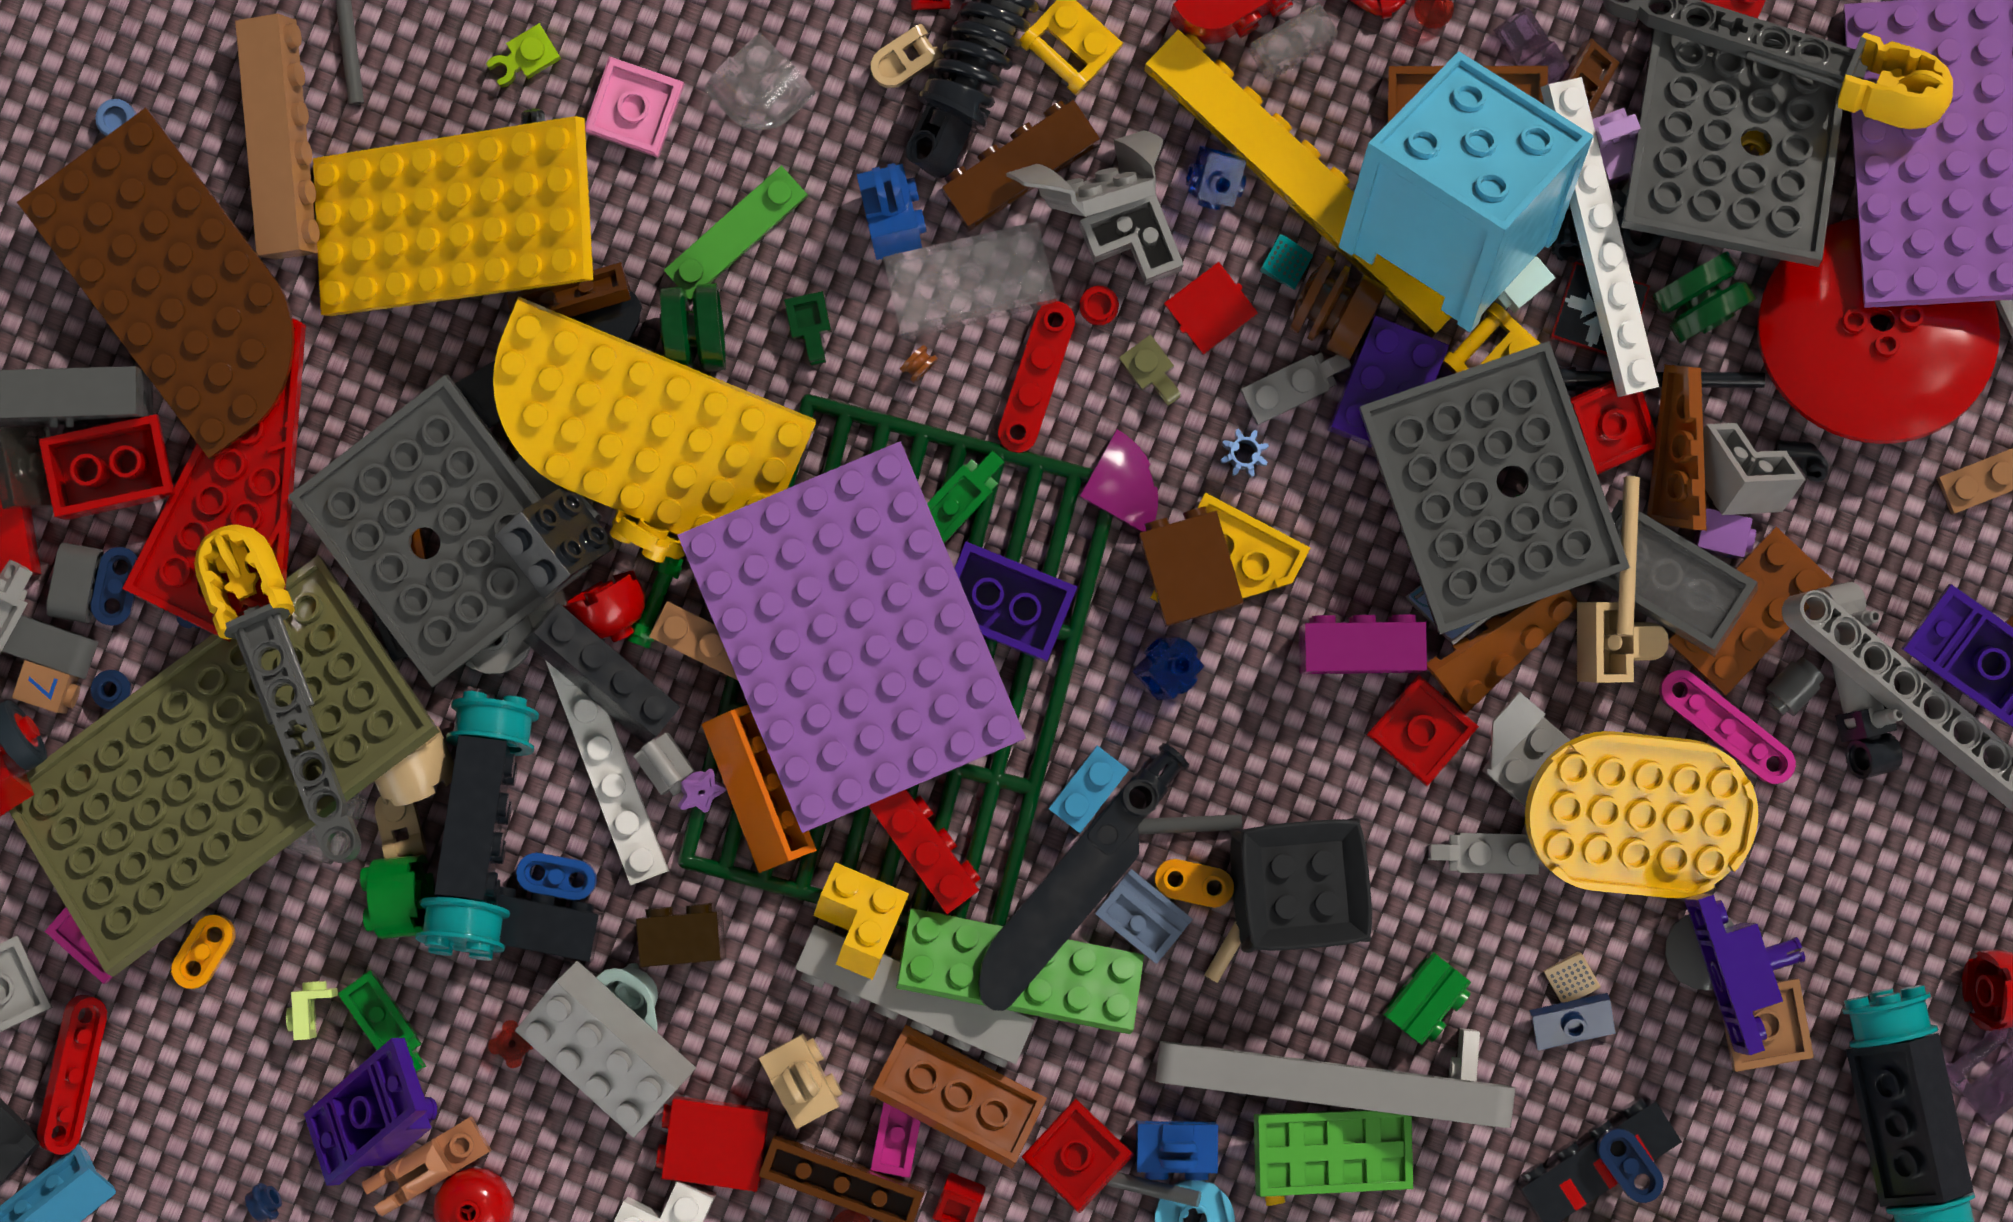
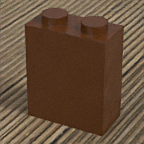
M1206 506L1183 513L1185 520L1169 524L1168 518L1155 520L1144 524L1146 531L1138 535L1165 627L1236 607L1244 603L1217 510L1207 513Z

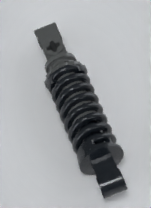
M972 0L962 4L960 15L963 20L956 21L952 25L951 33L954 39L947 40L942 47L943 55L947 59H939L935 62L933 66L935 75H929L923 90L919 91L917 99L926 107L906 146V157L910 162L934 178H944L953 171L971 128L985 130L987 126L986 121L990 111L983 107L991 108L994 106V98L981 91L983 85L1000 89L1004 84L1003 79L990 72L993 65L1003 70H1009L1012 67V60L1004 54L1007 49L1012 51L1020 49L1021 41L1013 36L1015 30L1021 32L1029 30L1030 22L1023 18L1022 15L1024 11L1029 13L1037 12L1039 9L1037 1Z

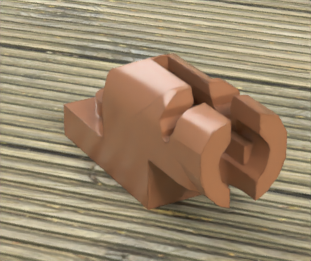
M471 1116L363 1181L362 1186L367 1195L391 1181L398 1183L399 1189L374 1206L378 1214L384 1216L491 1151V1148Z

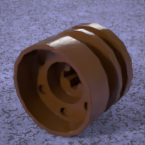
M1327 256L1325 261L1311 273L1294 306L1295 310L1290 330L1298 334L1306 319H1309L1315 323L1307 339L1313 341L1322 329L1326 328L1331 331L1326 349L1350 360L1388 287L1366 275L1359 280L1353 289L1348 287L1346 284L1351 268L1345 265L1338 279L1335 280L1329 277L1337 260Z

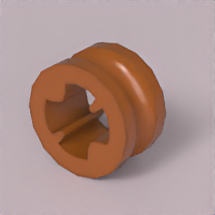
M925 345L918 348L900 367L902 373H910V380L913 383H916L938 360L935 355L930 356L927 354L928 348Z

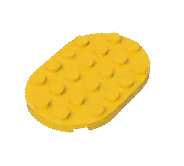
M1601 731L1585 734L1570 740L1555 750L1545 760L1532 780L1525 805V825L1529 842L1539 860L1553 874L1575 887L1611 893L1663 898H1687L1714 889V884L1722 880L1731 871L1735 872L1741 866L1755 839L1758 826V803L1751 781L1748 780L1737 762L1725 752L1710 744L1691 739Z

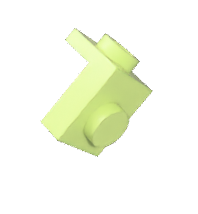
M326 981L303 982L302 990L291 992L292 1007H288L286 1010V1025L288 1032L293 1031L294 1040H306L317 1037L315 999L338 996L337 988H327Z

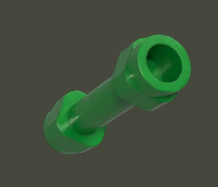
M666 556L663 563L655 562L653 570L658 573L638 623L635 622L631 625L634 633L628 636L627 641L648 649L650 648L654 639L649 636L653 630L672 578H679L684 560H677Z

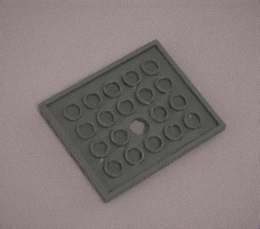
M1657 10L1656 14L1658 15L1668 13L1660 10ZM1687 18V22L1695 27H1701L1708 23L1705 19ZM1715 23L1713 31L1718 30L1719 23ZM1652 28L1638 118L1641 129L1635 137L1621 228L1819 267L1823 258L1843 109L1838 108V98L1841 89ZM1733 30L1729 35L1737 36L1740 31ZM1769 39L1762 43L1770 51H1779L1784 48L1781 42L1774 39ZM1808 51L1801 54V58L1808 63L1814 64L1822 60L1821 56L1815 52ZM1748 131H1759L1763 133L1766 142L1771 145L1770 151L1761 156L1751 155L1743 148L1741 137Z
M1550 341L1362 405L1358 408L1438 635L1630 568ZM1515 466L1525 472L1528 485L1522 495L1508 497L1498 489L1497 476L1505 467Z
M449 375L441 377L288 495L431 687H436L592 567L590 564L575 573L557 591L543 599L495 537L518 513L541 500V498ZM423 527L431 528L440 538L439 551L429 559H422L416 556L411 549L412 535L416 530Z

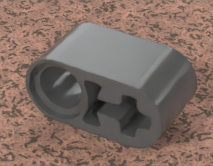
M65 542L60 544L47 599L48 616L82 623H89L93 616L91 601L99 563L104 555L102 549Z

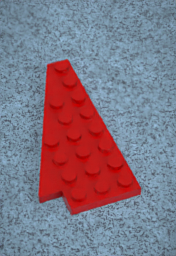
M292 318L295 340L293 362L286 386L277 403L263 421L214 458L209 459L198 443L196 444L174 486L175 494L169 496L122 588L217 636L219 635L213 622L215 614L211 613L208 609L194 565L197 548L204 537L220 527L229 525H241L255 529L266 538L272 548L286 584L292 500L288 495L293 492L306 332V325ZM247 564L249 572H256L259 576L255 585L257 594L240 601L235 593H227L230 606L236 611L238 617L244 615L243 611L247 610L248 606L252 608L257 605L263 607L270 604L268 596L262 592L260 575L257 569L250 564ZM221 573V577L230 582L227 573Z

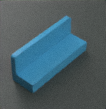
M78 1144L71 1152L62 1156L0 1206V1222H81L114 1196L116 1190L110 1182L96 1172L88 1152Z

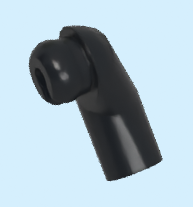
M1776 441L1775 451H1787L1792 460L1798 464L1810 481L1821 482L1827 477L1829 464L1816 445L1811 442Z

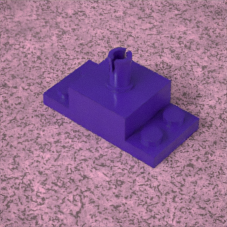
M1948 584L1901 649L1990 714L2013 728V627L1952 584Z
M1698 894L1685 898L1684 901L1734 1052L1753 1055L1765 1051L1762 1041L1767 1039L1766 1030L1759 1016L1754 1017L1752 1011L1783 1002L1773 971L1799 962H1805L1804 951H1797L1787 955V952L1803 948L1800 940L1794 937L1791 940L1765 948L1758 924L1739 923L1724 927V924L1729 922L1723 902L1721 900L1716 901L1714 895Z
M391 1038L304 1113L326 1186L340 1185L360 1167L386 1166L431 1129V1120H435L437 1116V1104L432 1097H425L422 1092L405 1038Z

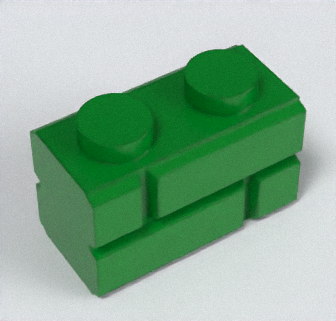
M1430 951L1381 1014L1422 1045L1426 1039L1432 1043L1446 1026L1442 1019L1451 1008L1458 1011L1469 998L1471 992L1466 988L1470 985L1471 981L1436 953Z

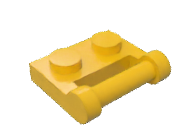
M1056 0L1019 39L1021 47L1026 51L1029 49L1033 51L1069 84L1067 89L1075 96L1089 84L1123 47V42L1076 0ZM1047 30L1086 65L1081 72L1073 68L1040 38Z
M1494 302L1486 310L1488 315L1453 353L1449 351L1445 355L1443 364L1453 374L1469 369L1465 365L1467 360L1499 326L1508 334L1481 364L1541 343L1515 321L1501 305Z

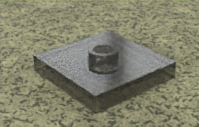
M0 427V499L3 509L52 507L39 443L40 438L50 437L49 427Z

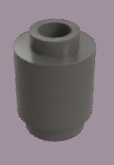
M1800 657L1796 663L1791 661L1765 688L1769 695L1765 701L1779 715L1784 716L1786 713L1795 716L1821 689L1819 684L1825 678L1812 663Z

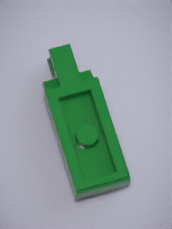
M994 451L980 465L973 459L966 465L963 464L927 503L944 544L993 493L992 490L998 485L992 476L1005 462Z
M373 970L368 971L338 993L376 1050L381 1048L391 1038H405L410 1056L413 1059L416 1074L426 1067V1064L416 1051V1048L422 1045L417 1037L418 1034Z

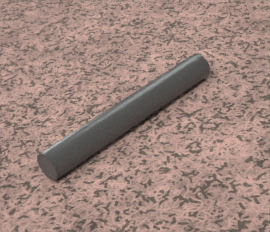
M335 0L348 104L361 105L364 104L352 3L351 0Z
M1242 814L1145 818L1138 826L1139 835L1231 831L1233 828H1242Z
M1118 1172L1106 1185L1193 1207H1198L1201 1200L1200 1191Z

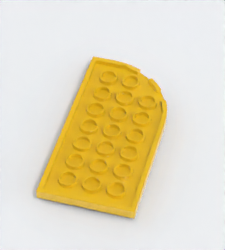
M519 296L502 333L496 353L493 386L497 412L509 440L526 462L542 476L569 491L616 510L618 508L624 510L623 513L638 519L643 518L645 519L644 521L663 529H669L670 532L675 534H681L787 489L816 425V419Z

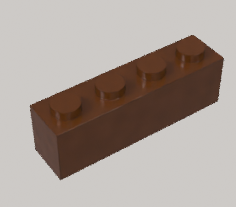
M1074 100L1066 105L1063 101L1055 103L1043 113L1045 119L1033 127L1030 122L1022 125L1010 135L1012 141L1001 148L997 144L989 147L978 155L979 163L968 170L961 166L945 177L944 180L947 184L942 187V193L968 232L1036 188L1024 186L1006 177V173L1034 164L1046 166L1058 173L1099 146V136Z
M776 1134L772 1138L759 1177L883 1222H914L925 1192V1188L881 1172L872 1171L870 1168Z

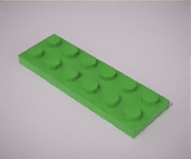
M911 908L907 918L896 988L985 1006L979 998L978 989L981 961L989 944L1003 926ZM1068 939L1016 1001L1005 1010L1131 1034L1134 1030L1144 954Z

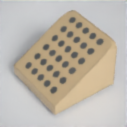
M1576 952L1543 971L1561 1003L1577 1000L1601 988L1581 952Z

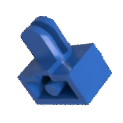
M895 163L888 164L886 168L880 169V167L872 168V171L856 174L876 260L923 250L920 234L927 232L922 209L914 211L912 202L919 201L914 177L906 179L903 164L895 165Z
M1136 1121L1137 1172H1145V1178L1148 1180L1169 1179V1173H1185V1180H1209V1173H1218L1217 1122Z

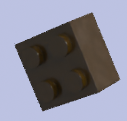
M713 903L686 906V913L673 914V906L645 909L646 916L636 919L640 967L720 961L726 958L723 910L713 911Z

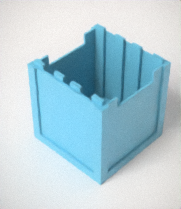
M1458 51L1368 143L1339 248L1351 256L1353 254L1357 255L1371 265L1374 263L1376 254H1379L1445 297L1441 310L1457 320V325L1471 332L1479 324L1485 310L1544 247L1549 248L1557 239L1593 135Z

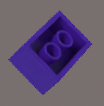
M1375 316L1369 323L1327 430L1372 448L1358 408L1362 405L1435 381L1449 345Z
M965 542L955 566V571L983 637L1047 663L1077 586Z

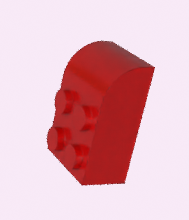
M1178 0L1173 3L1170 21L1176 30L1179 29L1185 36L1187 34L1196 36L1206 45L1216 44L1227 40L1235 34H1238L1239 38L1250 34L1260 26L1258 21L1271 13L1273 18L1289 10L1293 6L1291 2L1293 0Z
M157 414L39 439L54 517L70 520L162 500L175 494L160 418Z

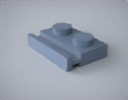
M1132 869L1127 872L1125 877L1095 912L1099 918L1156 964L1193 920Z

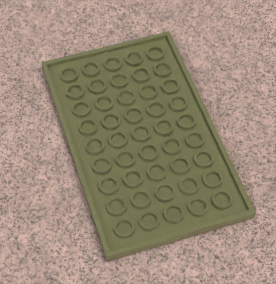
M317 555L286 578V590L289 592L295 611L283 622L315 703L311 710L347 802L440 731L329 566ZM215 634L210 635L47 757L43 763L27 772V778L35 795L9 811L105 973L112 977L316 825L307 815L274 724L268 725L237 640L231 639L229 642ZM271 649L264 653L261 659L264 670H273L280 664L281 655L279 651ZM282 686L276 692L275 702L279 707L288 706L294 700L295 693L292 686ZM296 724L294 726L295 733L290 735V738L299 741L303 751L315 750V746L311 749L303 741L302 733L307 731V728ZM311 759L305 763L302 772L306 780L312 781L321 775L323 768L320 760ZM333 796L321 798L316 807L318 815L326 818L334 812L337 806L336 800Z

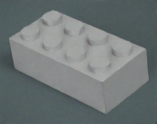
M578 961L551 986L515 1030L633 1138L648 1124L696 1069L692 1063Z

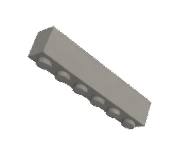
M814 924L795 968L803 972L801 980L819 988H822L825 982L838 987V996L856 1004H859L861 998L875 1003L876 1006L873 1011L893 1020H896L898 1014L912 1019L910 1027L932 1036L934 1030L949 1035L947 1043L969 1052L972 1045L986 1051L984 1059L999 1066L1006 1067L1008 1061L1013 1064L1017 1063L1035 1018L1024 1013L1009 1010L993 1011L983 1005L897 989L896 984L900 960L885 953L873 980L836 965L846 936L821 925Z

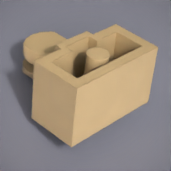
M1577 602V682H1634V661L1656 660L1666 653L1669 644L1666 630L1656 623L1634 622L1632 637L1617 636L1618 602Z
M804 1034L759 1057L772 1086L796 1129L839 1107L841 1103L837 1097L843 1094L834 1075L831 1073L826 1076L822 1070L819 1061L823 1060L824 1056L815 1039L811 1038L807 1041Z

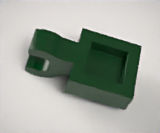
M823 291L784 299L792 339H805L811 366L826 363L820 335L832 331Z

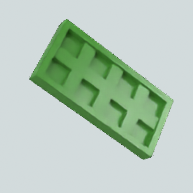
M1363 1109L1254 1114L1255 1191L1257 1196L1413 1189L1412 1116Z

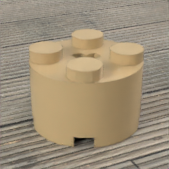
M437 727L440 731L438 734L374 781L384 804L388 805L390 800L394 806L411 804L435 794L433 786L444 780L446 786L452 782L454 760L439 727Z

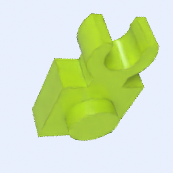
M538 23L506 43L511 54L508 56H493L487 61L486 65L490 71L500 65L507 67L506 75L497 80L499 86L504 88L514 82L516 73L521 70L527 79H530L561 60V57L541 24Z

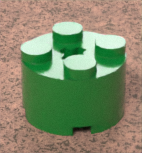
M424 855L374 859L369 867L361 868V887L364 892L367 891L368 907L364 908L363 923L367 932L374 931L380 939L416 936V933L423 932L426 909L421 906V900L423 898L436 897L434 894L435 881L433 873H425L422 864L429 863Z

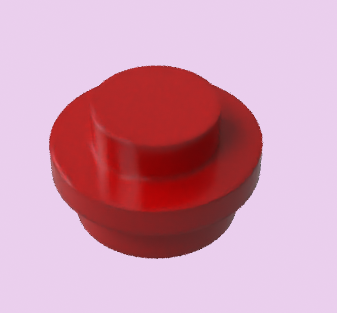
M1091 287L1083 293L1080 299V313L1092 325H1106L1118 313V298L1108 287Z

